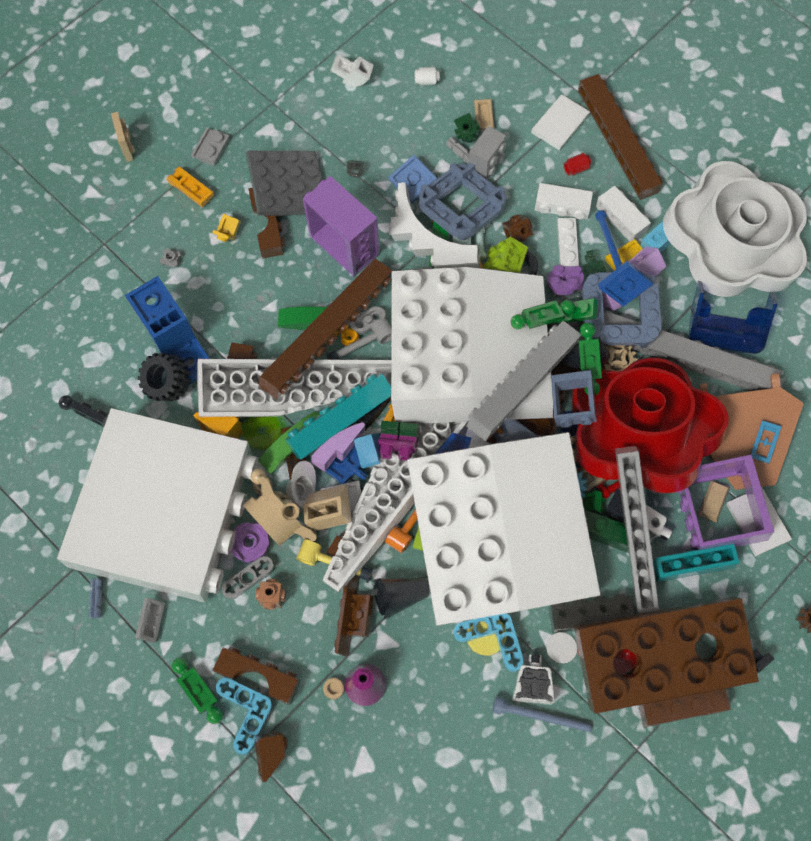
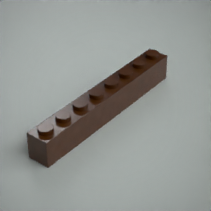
M599 74L580 80L578 92L639 200L659 193L662 179L655 172L653 163L647 158L645 149L640 146L637 135L632 132L629 121L625 120L622 115V110L614 101L613 94L607 89L605 80Z

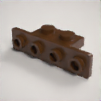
M357 575L343 588L340 601L341 609L337 621L338 630L334 647L335 653L342 656L349 655L351 636L369 637L374 597L371 595H357L359 581Z

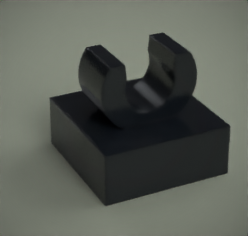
M757 649L753 651L757 673L761 672L775 659L770 653L762 656Z

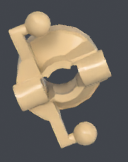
M253 470L250 475L251 481L254 484H261L262 496L258 499L252 497L243 504L247 511L279 546L295 533L302 536L304 540L315 541L316 531L300 524L296 519L299 515L298 506L282 491H272L270 483L266 480L264 470Z

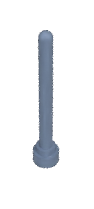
M495 697L492 713L501 715V713L505 714L508 712L586 732L592 731V725L589 723L508 704V701H504V698Z

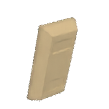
M491 99L474 100L475 117L480 126L478 131H484L487 126L494 129Z
M710 481L698 515L717 523L729 487Z

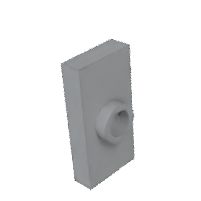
M144 598L135 635L136 639L156 643L165 606L164 602Z

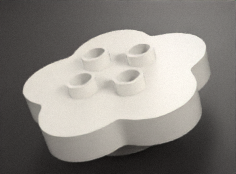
M720 161L708 166L696 182L694 188L680 193L664 215L663 229L667 239L676 249L688 257L691 274L698 285L716 296H735L750 287L766 292L784 290L804 271L807 262L806 250L799 236L807 219L806 208L801 198L784 185L759 180L748 168L735 162Z

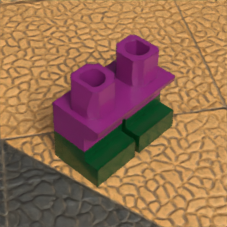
M382 420L380 427L381 436L378 440L381 457L383 459H392L393 451L399 452L398 457L400 460L407 461L411 459L412 453H416L421 433L419 425L403 422L399 424V422Z

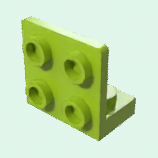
M512 237L504 241L502 240L489 249L487 262L482 269L520 273L528 247Z

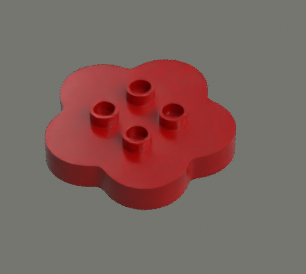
M641 359L630 364L623 371L601 370L602 378L596 379V382L600 385V392L594 396L597 422H592L589 425L577 424L575 455L580 466L598 478L619 480L615 449L636 446L639 451L643 487L659 493H675L691 486L698 476L702 458L715 452L724 440L729 417L722 402L715 396L694 388L686 372L677 364L665 359ZM585 388L574 389L571 412L590 411L589 396L586 394Z

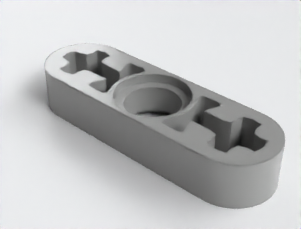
M266 556L260 557L228 579L222 585L223 595L230 600L236 599L265 579L274 570L272 560ZM262 562H264L265 564L270 563L268 564L269 569L266 571L265 569H261L260 571H258L260 576L257 577V574L255 573L253 568L255 567L256 570H259L262 567ZM252 573L254 576L253 581L244 583L242 579L244 574ZM237 579H239L241 585L244 586L242 589L236 582ZM231 585L232 587H235L236 585H238L234 589V594H231L230 592L226 593L228 592V586Z

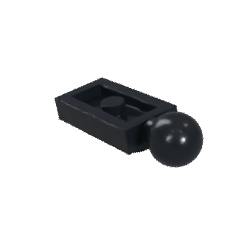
M64 395L59 399L58 404L61 409H71L74 413L102 427L105 426L107 414L102 410L97 409L95 411L91 409L89 404L83 401L79 403L69 395Z

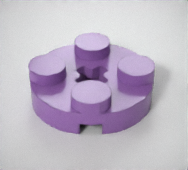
M556 265L547 276L548 288H551L553 293L558 295L573 294V290L578 289L579 291L584 285V274L579 266Z
M242 523L233 530L235 531V541L231 552L238 560L248 564L265 556L270 543L269 536L261 525ZM249 538L250 540L254 539L255 541L253 542V546L246 547L244 546L246 544L245 540Z

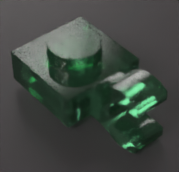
M594 250L586 251L584 257L587 264H585L584 269L587 277L591 274L607 272L603 260L597 261Z

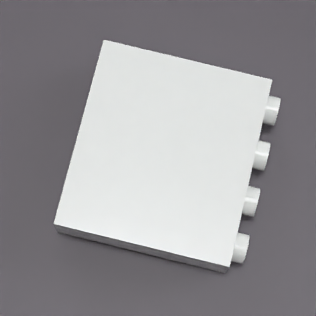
M111 408L57 559L71 569L206 603L209 592L217 594L221 587L224 571L217 569L221 553L229 555L232 551L235 531L229 530L233 515L241 517L245 507L243 504L247 501V494L240 491L244 478L251 480L250 475L252 471L257 469L258 457L252 456L248 441Z

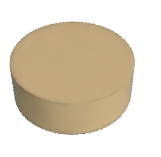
M338 678L328 679L323 686L324 694L332 700L340 698L344 693L342 681Z

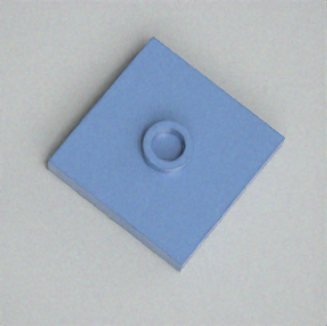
M415 155L410 157L388 177V180L397 189L398 183H406L409 189L411 204L419 198L423 184L428 186L437 179Z

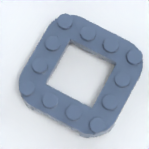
M456 162L450 164V170L428 186L423 184L419 194L420 209L459 240H466L468 237L475 235L504 211L506 203L505 189L502 186L497 188L475 171V165L470 162L469 165L456 164ZM461 184L484 201L483 204L467 216H458L440 201Z
M600 272L589 275L583 285L581 296L582 300L592 298L598 300L597 319L584 321V323L589 322L595 326L596 332L592 336V340L600 338L603 345H640V348H646L652 344L661 331L659 288L655 277L645 274L652 280L653 285L638 295L640 325H604L602 296L604 292L599 289L598 284L613 272Z

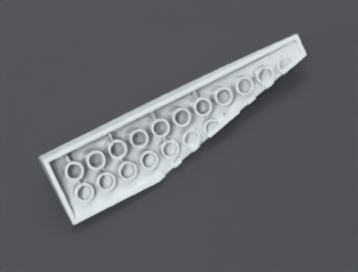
M198 359L197 363L199 417H274L334 403L338 397L342 395L346 397L350 394V389L357 384L363 385L366 383V378L373 373L376 375L383 374L391 386L392 360H314L313 366L303 372L300 380L297 383L293 382L285 395L275 399L258 386L260 375L275 360Z
M468 422L418 424L421 433L416 453H412L411 459L455 451L465 438ZM393 451L392 459H383L381 457L380 464L373 467L370 479L366 483L353 511L351 523H348L344 537L340 540L338 550L332 558L323 578V582L337 592H340L385 541L390 531L399 524L415 504L408 461L400 460L398 457L399 452Z

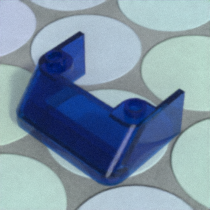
M698 281L691 307L689 339L720 349L752 354L762 352L765 348L778 305L774 292H769L765 308H753L748 312L746 319L710 314V303L703 299V284L701 281Z

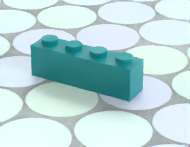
M734 544L658 557L653 560L655 582L733 569L740 562Z

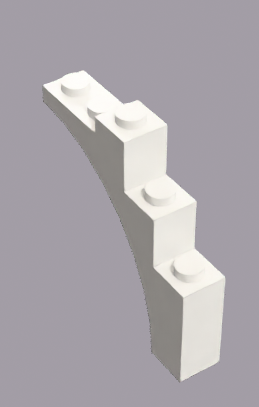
M398 183V190L395 191L396 201H398V207H395L396 217H391V224H388L389 235L393 237L394 241L409 240L410 250L413 251L415 256L431 255V265L435 269L480 268V250L478 246L448 242L428 231L413 213L409 189L406 183Z

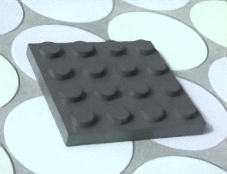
M247 150L246 158L258 216L306 215L303 198L322 181L316 151Z

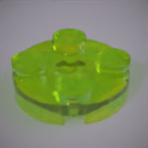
M275 416L249 417L243 424V436L245 441H248L250 447L267 450L281 436V425ZM259 428H267L265 430L266 434H257V432H259Z

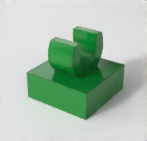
M593 491L586 493L585 498H583L584 510L592 513L605 512V509L601 508V503L606 502V499L602 497V492Z

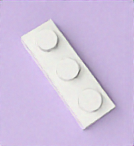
M558 218L559 265L579 266L576 218Z

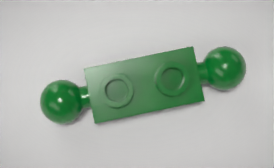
M555 300L523 309L521 314H516L511 318L510 323L517 330L522 329L525 324L528 325L529 329L563 320L565 315H571L574 312L575 304L571 300H564L559 306Z
M586 322L580 327V334L584 337L583 341H579L581 372L591 370L594 396H596L600 392V385L596 382V379L602 378L599 339L592 340L596 329L592 323ZM585 387V392H586L587 395H588V387Z
M182 657L176 658L172 662V670L176 674H181V677L177 679L179 685L200 714L207 711L206 717L209 723H220L223 719V712L220 708L213 706L218 702L214 694L194 667L188 671L186 659Z

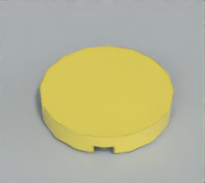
M499 619V621L496 623L501 624L503 631L499 632V634L501 635L502 633L506 632V629L504 624ZM479 622L476 628L479 632L484 633L488 630V625L485 622ZM470 624L471 628L466 633L472 631V636H474L473 624ZM496 634L467 642L473 652L483 656H491L500 651ZM506 636L502 639L503 645L506 642Z

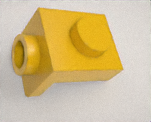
M223 214L217 230H213L212 233L217 235V239L221 241H234L241 220Z

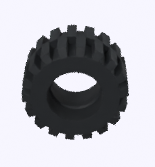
M154 353L152 356L146 357V361L141 363L142 368H139L138 371L140 372V376H138V380H140L139 387L143 388L142 393L147 395V398L155 401L172 402L173 400H179L180 397L185 395L184 391H188V383H191V379H189L191 372L187 370L188 364L184 363L185 360L172 354ZM164 370H166L167 372V380L165 385H163L162 383V374Z

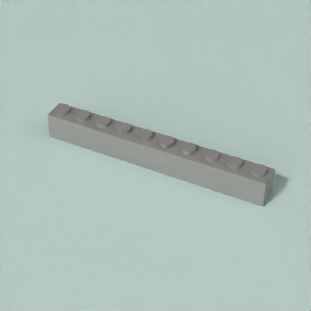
M603 310L604 325H640L639 322L633 321L627 316H619L609 310ZM662 328L657 339L646 348H640V345H625L626 347L632 346L631 350L671 361L682 368L749 391L772 389L771 374L779 373V377L782 374V371L774 366H766L758 363L756 360L742 358L736 353H728L718 347H710L700 341L686 339L682 335L669 333Z

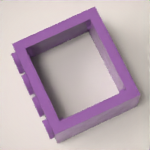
M329 176L326 180H322L313 191H309L304 196L303 203L309 236L353 277L380 255L378 218L335 179Z
M752 455L701 465L698 476L692 485L737 475L741 476L756 526L755 532L712 541L703 540L689 488L676 492L681 495L679 504L681 512L686 514L684 523L686 530L691 532V539L689 541L692 550L696 551L728 544H734L735 547L768 541L774 533Z

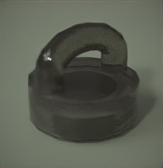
M348 160L346 167L348 175L351 177L362 176L364 162ZM351 170H359V172L353 173Z

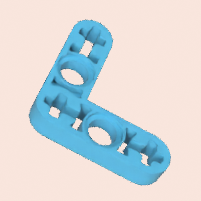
M507 613L468 620L454 627L453 636L461 643L496 634L506 669L511 672L520 670L521 665H523V657L511 617ZM499 617H502L503 620L507 619L505 629L506 631L510 629L511 632L499 634V632L503 631L501 624L496 623L499 621ZM479 622H485L488 625V630L481 633L477 630L476 625ZM470 624H473L474 636H472V631L466 633L465 638L457 635L461 627L464 630H469L471 628ZM505 636L511 637L514 641L513 646L505 647L502 644V639ZM517 650V652H513L514 659L519 660L517 667H514L512 664L509 665L508 662L511 660L510 653L505 655V652Z
M222 678L217 682V693L223 698L249 710L233 743L237 753L246 755L252 751L255 739L254 737L253 739L248 737L246 743L249 746L241 751V746L238 743L246 738V735H243L244 730L250 735H260L273 705L267 696L229 678ZM229 682V687L236 690L234 698H231L233 693L229 691L222 693V684L226 685ZM242 691H248L250 694L249 700L245 703L239 701V694ZM266 700L268 708L262 709L260 715L264 717L261 720L258 716L252 715L253 711L258 713L260 709L258 703ZM251 719H256L259 722V727L255 731H250L247 727Z

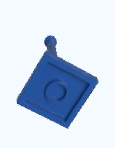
M600 210L596 212L595 217L602 228L616 270L601 281L598 286L600 290L624 307L653 285L648 276L629 261L622 264L606 220V212Z

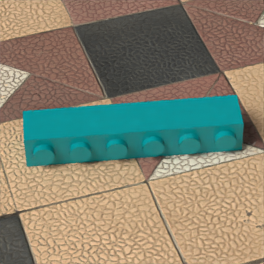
M371 374L366 378V383L363 385L357 384L351 388V393L346 397L345 395L338 397L335 400L336 404L331 407H324L319 411L320 415L315 418L312 416L305 420L303 427L300 429L294 428L288 432V437L284 440L296 458L303 459L328 439L391 396V386L384 375Z

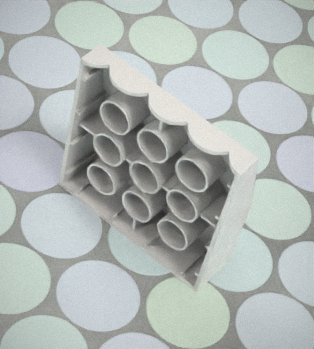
M472 267L392 271L391 402L395 422H399V424L401 422L413 424L468 422L470 420L468 415L475 407L477 409L481 407L480 403L485 396H491L495 386L498 383L503 384L505 382V376L510 371L514 372L516 370L515 367L521 359H527L526 355L533 347L535 349L538 347L537 344L543 336L548 337L547 324L533 329H529L528 325L525 324L522 329L517 330L510 323L511 318L516 314H521L523 309L545 303L543 276ZM551 372L506 420L553 418Z
M569 433L492 444L407 460L436 625L517 612L600 595Z

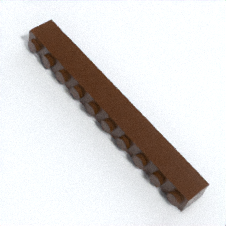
M375 258L260 375L258 386L275 399L285 395L289 391L290 385L293 382L297 383L302 377L303 372L313 366L314 360L317 357L323 356L328 345L332 346L337 340L340 333L343 334L347 330L351 321L355 322L362 310L365 311L369 307L373 298L377 299L382 289L390 285L393 270Z

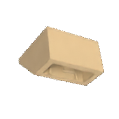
M345 484L310 493L303 505L305 525L317 531L351 523L348 485Z

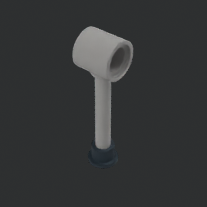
M382 318L375 321L371 325V334L336 352L335 350L329 354L326 352L328 360H340L339 358L375 339L380 344L391 341L392 327L388 320Z

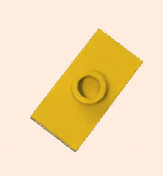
M636 239L617 249L622 264L631 260L643 250ZM611 254L605 256V260L615 271L616 268Z

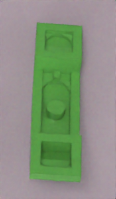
M317 411L293 425L258 460L271 475L286 463L285 460L293 453L284 440L288 437L287 433L294 428L300 429L303 427V422L312 416L313 418L319 415Z

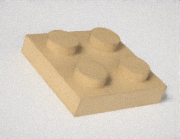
M118 112L111 113L118 143L127 162L133 161L132 153H135L130 141L131 136L125 120L120 118Z

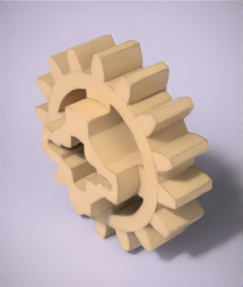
M604 345L608 354V364L601 366L602 370L623 371L630 364L638 361V359L634 358L636 352H631L632 346Z

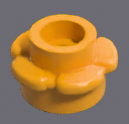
M349 328L341 334V342L348 346L359 340V335L355 330Z

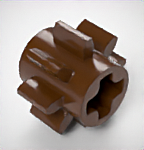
M810 606L807 608V612L801 609L799 611L801 616L795 619L799 621V629H807V633H811V621H808L809 617H811Z

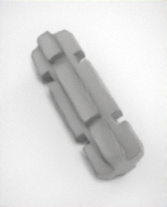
M450 137L446 145L453 149V152L460 158L465 159V162L468 164L469 150L459 142L457 143L455 138Z

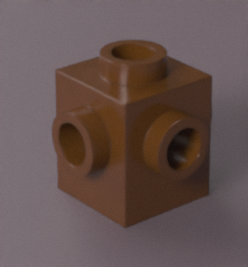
M520 214L510 217V220L502 223L506 239L512 237L519 242H523L528 239L527 237L533 235L531 230L533 228L532 222L529 218Z

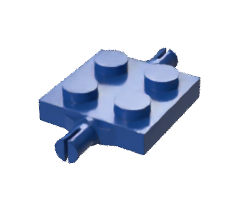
M355 446L343 461L336 457L325 471V473L340 484L347 483L354 475H357L363 481L369 476V474L360 469L361 464Z

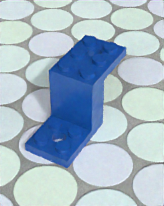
M156 276L126 294L125 297L146 327L160 353L177 355L185 360L184 363L189 359L195 361L192 366L187 368L191 372V375H189L191 383L187 385L189 386L197 381L198 359L210 358L195 338L186 316L163 282ZM150 298L157 299L153 305L147 304Z

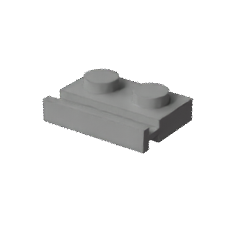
M207 127L191 154L192 158H197L201 162L216 166L230 141V136L217 130H210Z

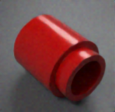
M580 153L563 163L564 170L568 176L584 172L590 168L591 159L585 153Z

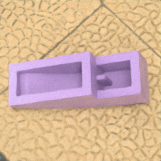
M365 424L353 425L328 439L312 455V464L325 472L336 457L343 461L355 446L353 439L360 438L365 433Z

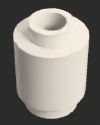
M423 67L415 70V84L436 85V81H439V70H436L435 67Z

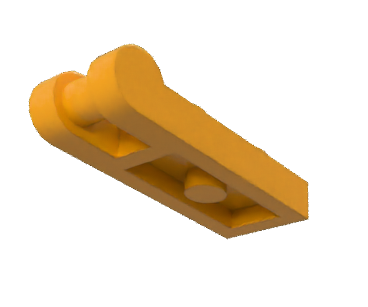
M179 166L175 169L173 175H169L166 178L170 185L175 186L201 207L214 197V193Z

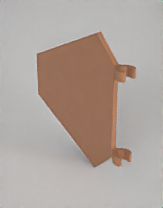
M779 373L771 374L772 389L715 396L725 406L729 421L721 446L710 454L714 462L751 455L762 421L782 426L770 463L753 459L761 487L776 485L804 404L780 387ZM707 383L699 384V390L708 393ZM763 429L760 440L764 441L765 438H768V442L772 443L775 432ZM759 442L756 454L767 457L771 445L763 446V443ZM741 476L727 477V480L735 490L745 489Z

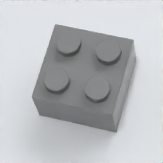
M487 126L469 151L468 165L469 162L474 164L475 171L485 179L493 176L497 164L502 163L505 158L506 135Z

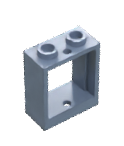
M591 370L551 375L556 425L570 427L574 424L589 425L592 422H597ZM588 387L590 411L561 415L559 391Z

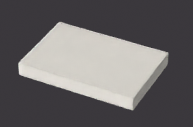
M561 94L532 128L531 133L560 151L586 120L590 111Z
M762 487L774 533L768 541L749 544L755 557L792 540ZM745 494L727 502L726 505L742 534L755 532L756 526L747 495Z

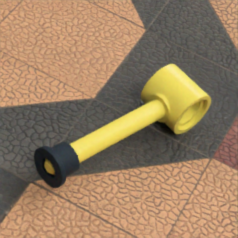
M303 540L296 559L307 565L315 566L317 560L330 565L333 557L320 553L321 545L310 540ZM363 566L356 575H359V578L366 580V583H368L373 568L369 569Z

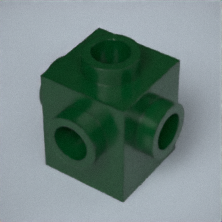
M470 113L454 120L457 127L454 131L458 140L462 139L463 143H471L480 136L478 133L480 126L477 119L473 121Z

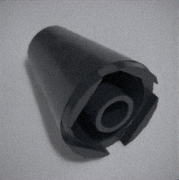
M424 577L377 578L373 581V590L377 589V595L374 596L380 615L384 616V619L390 618L427 598L429 592H431L429 581L425 580Z

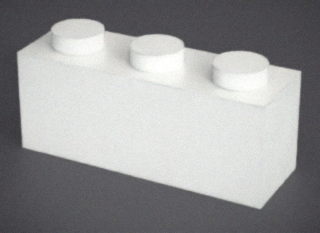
M539 183L534 211L557 214L558 216H570L576 219H588L593 192Z
M613 186L598 197L596 204L598 210L605 211L606 218L629 241L637 240L648 232L651 224L649 218L637 209V206L625 197L621 190Z

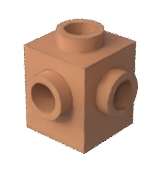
M274 579L260 582V587L256 589V600H258L259 604L268 610H275V607L281 608L282 601H285L286 589H283L282 584ZM267 591H273V594L268 596Z

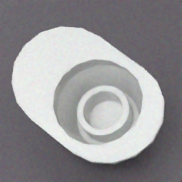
M300 461L293 469L292 479L286 485L288 498L301 508H303L309 494L315 492L316 474L310 462Z

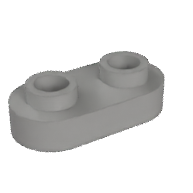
M372 307L360 313L355 322L351 321V329L355 330L358 335L371 331V325L377 321L373 318L375 316H378L379 319L386 318L385 311L381 307Z

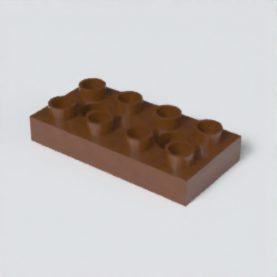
M733 596L574 627L589 709L594 714L759 682L743 601L739 597ZM705 633L712 635L716 640V650L708 659L700 658L695 651L696 642ZM623 649L632 651L636 656L635 668L626 675L618 673L613 667L614 657Z

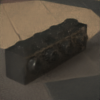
M617 594L610 599H606L605 596L594 597L592 601H585L583 598L573 600V603L553 604L549 608L552 633L574 631L576 626L634 616L635 611L632 596L626 597L625 594Z

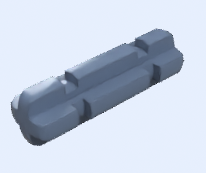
M98 578L91 579L90 581L92 590H90L89 606H91V609H89V617L93 619L101 617L102 591L100 588H102L103 581Z

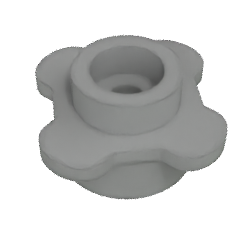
M165 249L163 251V258L160 259L161 264L168 267H176L181 256L180 252Z

